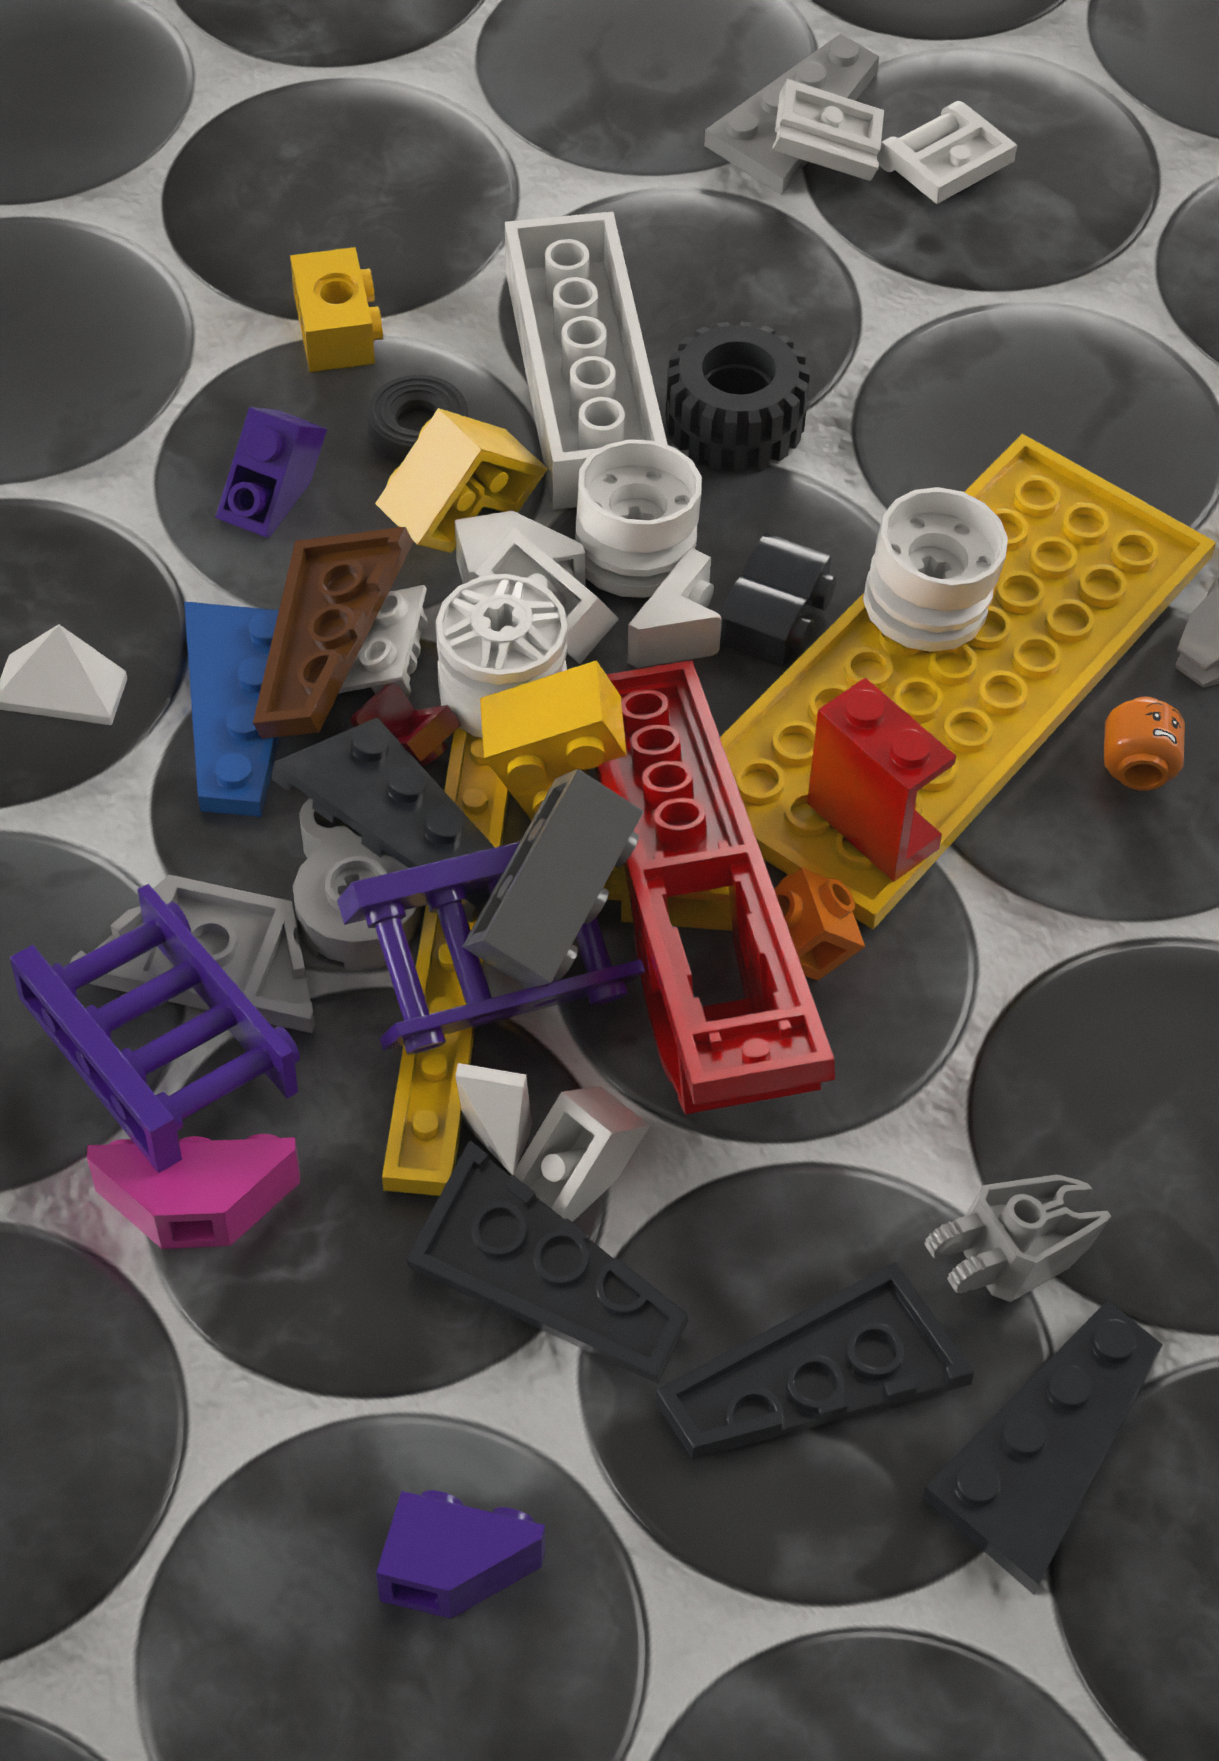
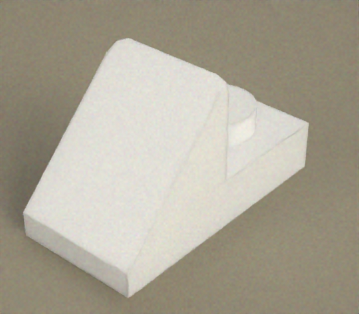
M690 548L628 625V664L640 668L712 656L719 651L722 619L717 612L707 608L714 592V585L709 583L710 556Z

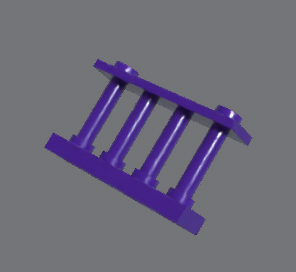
M520 842L354 881L337 899L344 925L366 920L368 928L376 929L404 1019L402 1022L395 1023L379 1038L383 1051L405 1046L407 1055L422 1053L445 1044L444 1035L586 997L589 999L590 1006L606 1004L628 995L626 986L643 974L645 969L641 959L612 966L596 917L589 924L583 923L576 936L586 974L555 982L552 981L549 984L527 988L494 998L491 997L479 957L462 947L471 932L463 904L468 901L467 895L489 890L491 896ZM428 905L430 913L438 914L466 1003L463 1006L432 1014L429 1012L401 922L406 917L405 910Z
M147 884L137 889L143 924L64 967L60 963L50 966L34 945L12 955L10 961L21 1002L155 1170L160 1173L182 1160L177 1131L183 1128V1119L264 1073L286 1099L297 1094L298 1085L295 1063L300 1061V1055L290 1034L282 1026L273 1028L194 937L191 933L189 922L181 908L173 901L166 904L150 884ZM155 947H158L174 965L172 969L98 1009L94 1005L84 1008L77 999L76 990ZM191 988L196 991L210 1008L133 1052L129 1048L119 1051L111 1041L112 1031ZM227 1030L247 1051L169 1096L165 1092L155 1095L146 1084V1075Z

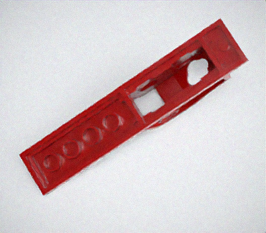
M693 660L606 674L621 696L627 756L602 763L595 767L601 784L644 811L634 829V832L639 834L638 843L623 866L631 903L637 960H642L645 972L640 975L646 1009L663 1070L678 1094V1101L684 1113L691 1114L821 1090V1082L835 1080L834 1056ZM728 887L734 947L745 999L702 1007L699 997L694 998L691 970L678 928L672 927L670 923L667 897Z

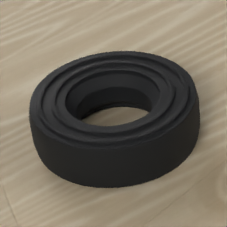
M408 375L387 382L374 393L367 410L368 433L374 447L387 459L402 464L419 438L420 431L407 430L400 427L396 422L399 415L411 410H427L435 413L440 408L469 418L464 396L453 384L430 375Z

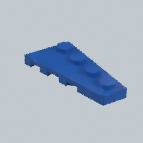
M184 601L200 811L262 817L279 737L262 739L253 724L279 610Z

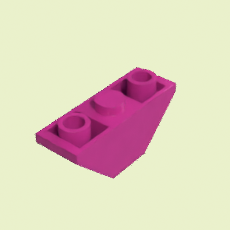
M255 1134L246 1139L213 1141L199 1136L185 1137L179 1140L182 1160L160 1173L155 1170L131 1139L115 1140L108 1145H87V1161L95 1191L161 1249L231 1246L300 1184V1168L295 1137L280 1138L272 1134Z

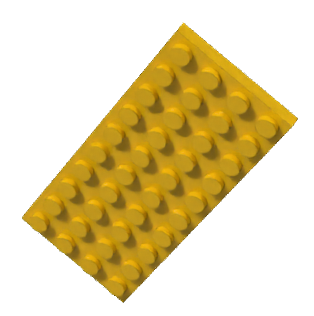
M1021 434L964 492L985 503L1000 518L1008 537L1006 558L998 583L993 588V598L988 607L985 623L976 636L961 646L949 650L930 652L905 647L885 636L870 620L863 602V593L720 737L763 859L787 875L795 873L803 867L829 879H837L849 890L854 899L855 909L853 914L855 918L871 929H874L1210 561L1216 546L1214 540L1028 436ZM865 677L957 756L955 765L918 790L914 809L942 833L940 849L895 882L887 877L807 804L818 709Z

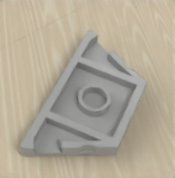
M168 875L153 888L166 904L173 901L181 908L189 922L191 933L269 1024L308 1033L313 1032L315 1027L314 1014L292 901ZM140 906L127 910L110 925L112 935L97 948L142 925L143 919ZM155 947L89 984L129 992L172 969L174 965L158 947ZM81 950L72 958L71 962L86 954ZM193 988L169 1000V1002L200 1009H210Z

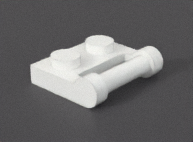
M956 101L942 109L941 116L900 138L891 136L881 141L877 161L887 172L896 170L933 202L938 204L1014 162L1017 144L965 103Z

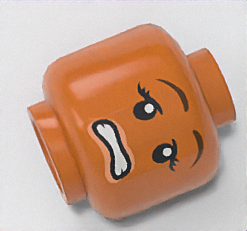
M1138 697L1114 708L1105 721L1104 765L1110 775L1128 788L1138 791L1157 789L1175 778L1184 765L1185 722L1177 709L1168 703L1152 697Z

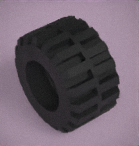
M729 322L716 323L715 329L710 330L707 327L695 331L694 338L685 337L678 343V351L672 352L669 359V368L667 369L665 417L668 434L674 435L673 443L680 451L689 450L688 457L697 463L703 460L710 462V468L722 470V467L726 466L733 467V472H746V467L755 466L758 470L769 467L771 459L780 462L788 456L789 448L795 449L801 441V433L805 429L810 370L809 366L805 365L806 357L802 350L793 349L794 342L786 335L777 337L774 329L763 326L761 329L752 327L753 323L740 322V325L730 326Z

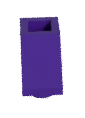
M249 407L215 518L261 536L271 537L311 483L327 428L279 410Z
M427 1490L422 1492L421 1495L401 1491L376 1572L380 1602L452 1619L542 1567L545 1557V1525L535 1523L531 1516L513 1508L498 1507L489 1512L464 1506L455 1496L441 1491Z

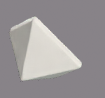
M58 624L8 656L0 678V710L112 725L127 681L126 671Z
M458 1063L455 1077L464 1125L513 1175L530 1136L532 1126L527 1077L525 1074Z

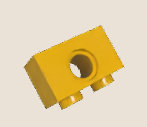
M356 247L290 255L294 298L309 372L375 364L374 341L383 340L382 321L379 307L368 306V302L375 301L370 268L360 269Z

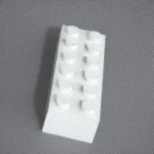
M613 211L505 222L506 276L543 462L548 468L545 473L553 510L577 507L579 469L587 457L601 447L629 439L650 440L667 445Z

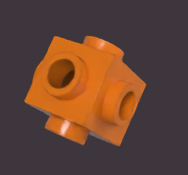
M802 867L797 872L784 877L778 886L774 888L805 976L819 981L865 948L853 914L855 909L854 899L849 890L837 879H829Z

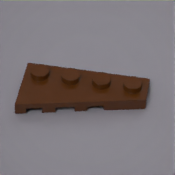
M405 526L295 541L253 724L262 739L320 732L413 544Z

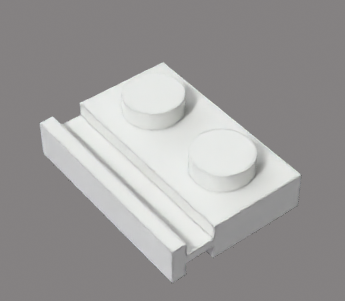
M787 79L779 95L775 127L777 137L773 144V150L871 181L879 167L877 155L881 148L884 110Z

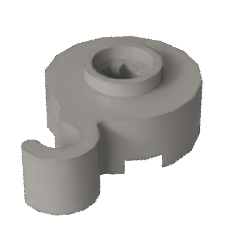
M309 798L303 804L299 813L303 850L308 859L300 866L293 884L298 935L310 954L318 958V953L328 959L344 962L346 970L360 971L385 966L387 964L376 929L368 928L366 920L344 925L337 899L351 882L408 868L393 857L383 855L380 858L361 844L362 837L354 834L348 827H345L342 820L338 818L332 823L313 810V799ZM422 906L405 910L406 917L401 920L408 942L414 937L418 927H422Z

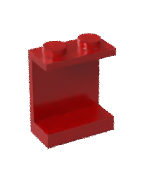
M865 677L818 709L807 804L887 877L895 882L940 849L942 833L914 809L918 790L955 765L957 756Z

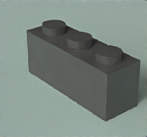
M580 769L555 778L462 947L527 988L549 984L552 980H560L576 958L578 947L573 945V942L583 923L589 924L592 922L608 898L609 891L603 886L614 866L618 868L627 861L638 843L639 834L634 832V829L644 811Z

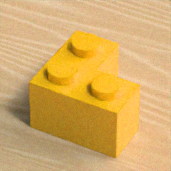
M438 408L433 417L420 430L419 438L402 464L390 475L386 488L375 504L398 527L405 526L411 539L417 545L452 553L456 548L455 520L476 517L483 506L502 512L514 511L518 513L548 468L506 429Z
M597 660L480 698L484 759L531 820H533L555 778L577 769L589 775V769L627 756L621 696Z

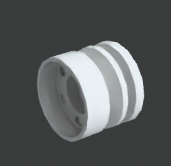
M633 439L607 444L587 457L579 469L575 541L583 544L586 553L585 578L597 588L623 597H650L690 548L695 549L702 476L691 459L674 447L656 441Z
M940 487L913 490L895 499L883 515L876 541L875 554L872 557L870 571L865 583L863 602L870 620L885 636L908 648L933 652L955 649L972 640L985 623L988 607L993 598V588L998 583L1006 558L1008 537L1000 518L985 503L961 491Z
M509 574L480 576L458 586L442 602L436 619L437 651L439 657L438 685L441 706L448 705L461 723L459 728L472 736L483 738L480 698L567 670L565 658L567 655L568 625L564 607L551 590L534 580Z

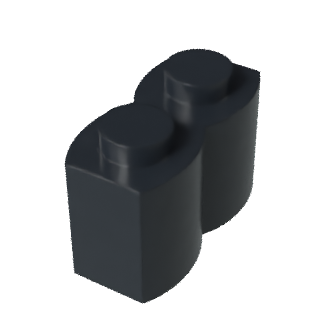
M765 533L753 550L743 574L734 584L720 612L722 619L720 644L780 666H784L788 662L793 651L802 653L812 634L814 620L811 619L816 609L823 611L827 609L835 591L837 578L830 575L831 556Z

